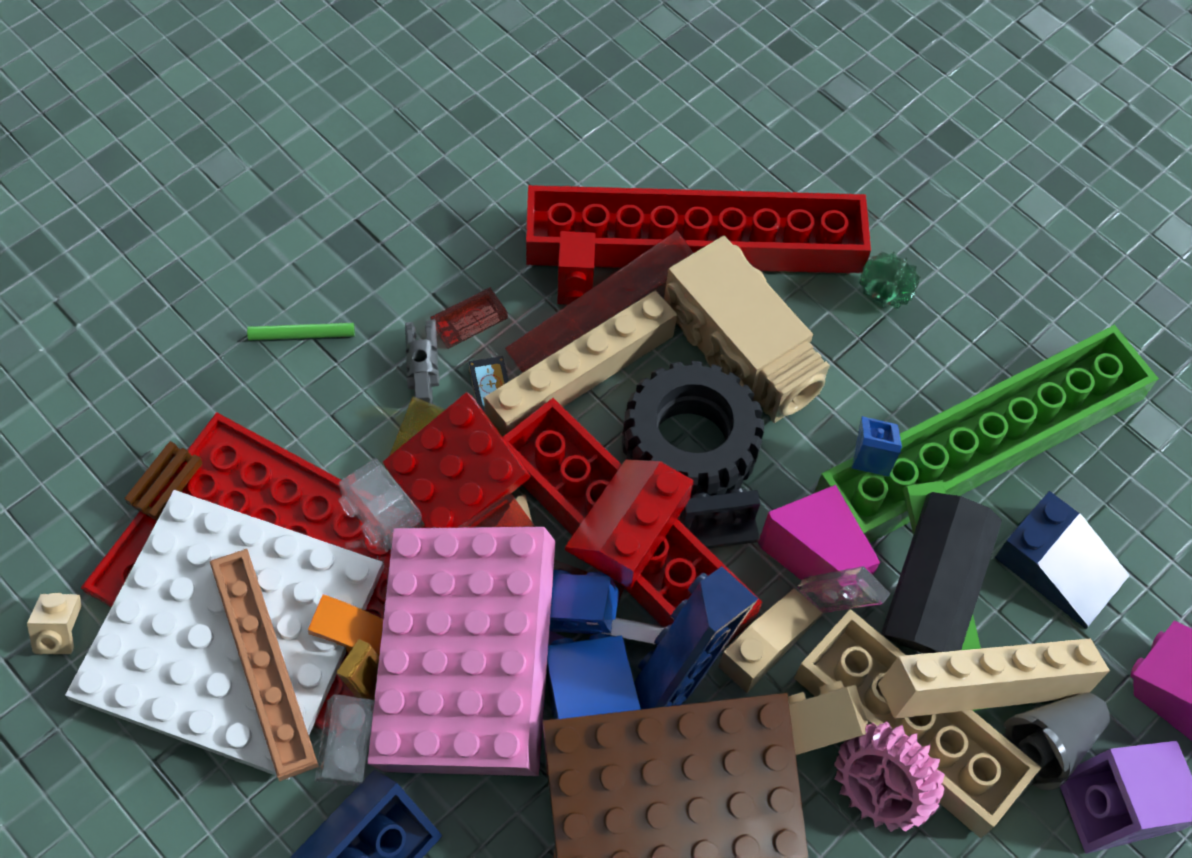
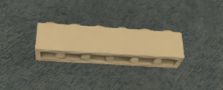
M655 290L484 397L485 414L503 437L552 398L564 407L672 338L678 314Z
M1090 638L899 656L880 680L878 686L895 719L1063 700L1081 693H1090L1110 670Z

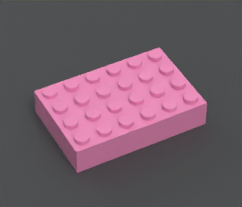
M545 527L394 528L367 764L383 772L539 776L556 541Z

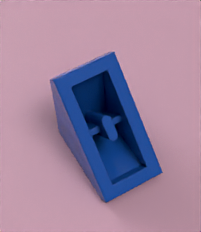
M862 416L852 468L889 477L902 448L898 424Z

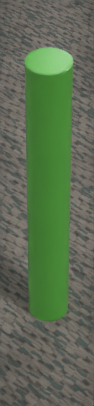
M354 323L250 326L247 327V337L249 341L355 337Z

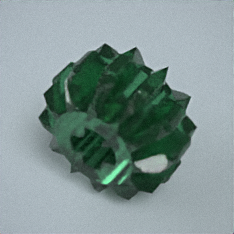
M881 251L878 255L872 256L870 260H867L863 267L859 284L864 287L863 294L871 296L873 302L878 301L882 303L884 308L891 305L893 308L899 309L901 305H907L913 299L921 277L916 273L917 267L907 263V257L901 259L895 252L888 255Z

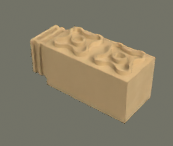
M722 236L668 269L664 300L678 314L676 323L684 332L689 343L693 346H698L704 353L710 367L712 364L720 366L723 373L729 375L732 372L740 378L739 384L742 387L744 385L749 386L754 393L753 401L760 403L763 411L771 417L773 423L778 422L785 416L798 412L820 394L825 385V378L830 365L827 361L824 362L821 358L822 356L818 352L816 353L813 349L814 347L810 344L813 333L769 286L762 272L751 266L737 245H733L725 236Z

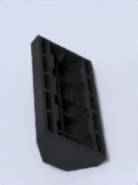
M936 492L927 494L881 635L890 641L923 654L962 650L1002 519L989 507L962 496Z

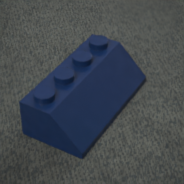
M722 566L709 576L702 573L693 581L688 589L692 595L688 600L685 599L671 614V618L675 621L659 633L654 640L657 648L650 651L639 663L638 668L641 672L634 681L640 709L682 705L686 702L757 602L758 598Z
M374 769L290 858H423L443 835L397 782Z

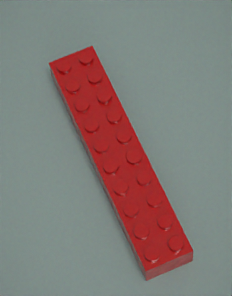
M528 185L526 265L559 266L560 231L596 233L594 267L669 269L722 236H725L733 245H737L751 266L760 271L864 273L871 253L866 194Z

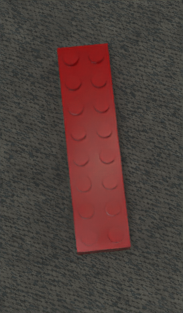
M554 398L550 399L503 436V439L531 476L522 485L572 536L622 465ZM678 519L632 588L630 589L621 584L663 627L673 624L675 620L671 618V614L685 599L688 600L692 595L688 589L693 581L702 573L709 576L721 566L755 595ZM759 598L727 645L757 618L762 605V601Z

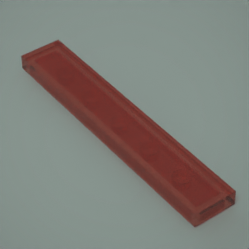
M678 231L674 232L505 348L506 352L521 373L527 371L667 282L668 269L694 254L680 233Z

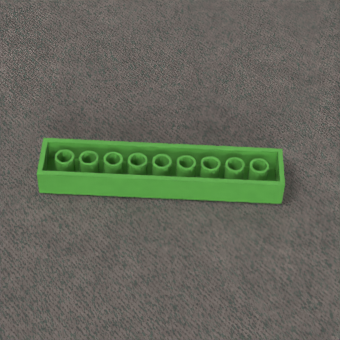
M1113 325L900 433L902 448L889 477L853 469V457L821 473L814 493L836 485L868 542L872 543L910 523L903 492L904 487L943 480L946 494L961 496L1143 400L1159 378L1120 330Z

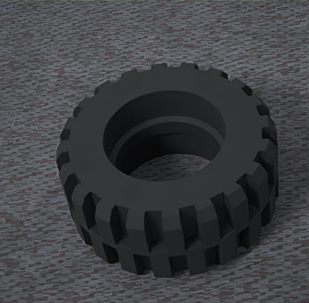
M691 361V364L683 366L682 362L671 363L669 370L666 371L663 367H660L651 372L650 380L643 378L637 384L636 392L631 393L622 432L623 453L627 455L626 460L661 461L691 478L694 482L690 497L699 493H706L710 496L725 494L726 490L739 489L743 480H747L752 473L762 444L764 421L761 419L762 409L760 403L753 401L754 393L749 386L744 385L742 387L739 384L740 378L732 372L729 375L723 373L720 366L712 364L711 368L702 366V362ZM696 414L716 424L726 441L712 451L690 453L682 451L666 441L658 427L672 416Z

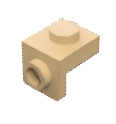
M61 593L40 594L27 622L33 653H72L74 643L71 631L82 607L80 595Z

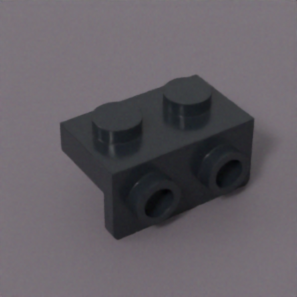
M739 488L714 496L706 493L695 494L690 497V500L682 510L680 522L708 549L755 543L759 540L756 516L761 503L758 490L746 491Z

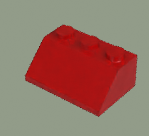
M625 460L565 546V550L631 589L690 500L694 480L661 461Z

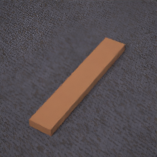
M248 549L209 561L278 780L282 781L319 767Z

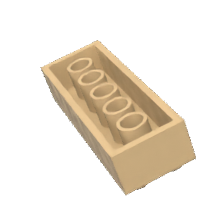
M850 609L804 659L794 679L815 697L820 695L818 687L842 680L844 688L856 685L868 724L873 722L879 726L887 721L893 730L903 725L907 736L918 733L917 742L921 746L930 745L928 755L940 759L937 770L945 774L941 784L945 790L939 803L978 837L982 838L995 827L1041 767L973 710L894 719L878 683L899 656H905V654Z

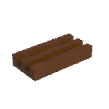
M169 441L124 498L126 503L158 521L173 490L182 491L203 464L201 458L195 454L193 456L190 455L188 450L180 449L175 443ZM186 462L187 464L185 465V467L178 474V476L171 483V485L167 488V490L160 497V499L153 506V508L149 507V505L153 502V500L160 493V491L164 490L165 487L169 484V482L171 481V477L182 465V463Z

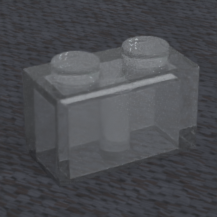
M374 458L339 482L342 497L339 498L341 506L351 518L356 515L363 523L361 530L371 544L374 545L378 542L387 552L392 549L394 528L423 527L421 511L377 458Z
M334 694L327 701L318 756L319 767L316 768L314 781L352 787L363 783L375 700Z

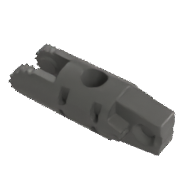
M435 319L426 321L425 332L427 340H416L417 334L414 323H405L408 389H415V399L419 407L433 406L432 387L439 386Z

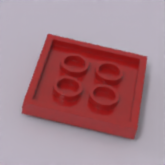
M468 392L463 394L383 461V464L427 528H470L531 477L479 404Z

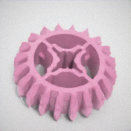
M887 721L879 726L872 722L866 725L865 735L848 739L840 746L839 755L834 763L838 769L834 779L843 784L839 794L850 797L849 807H857L862 811L861 819L869 816L873 819L875 828L885 823L890 832L899 827L906 832L913 828L914 825L919 827L921 824H924L930 815H933L938 809V804L945 790L941 785L945 774L937 770L940 759L928 755L930 745L921 746L917 742L918 733L907 736L903 725L893 730Z

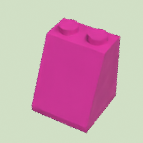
M836 485L768 512L758 541L762 550L832 605L843 600L846 603H852L866 594L867 586L874 579L873 575L880 564L877 555Z
M1174 620L1166 632L1160 631L1156 635L1151 651L1146 658H1139L1131 671V678L1133 679L1134 696L1192 741V628Z

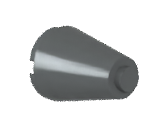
M1081 693L1012 716L1003 725V727H1006V733L1003 736L1041 767L1033 779L1036 782L1032 785L1042 790H1055L1068 780L1108 726L1110 714L1106 703L1101 698L1091 693Z

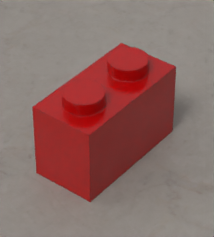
M560 231L557 304L570 307L591 306L596 233Z

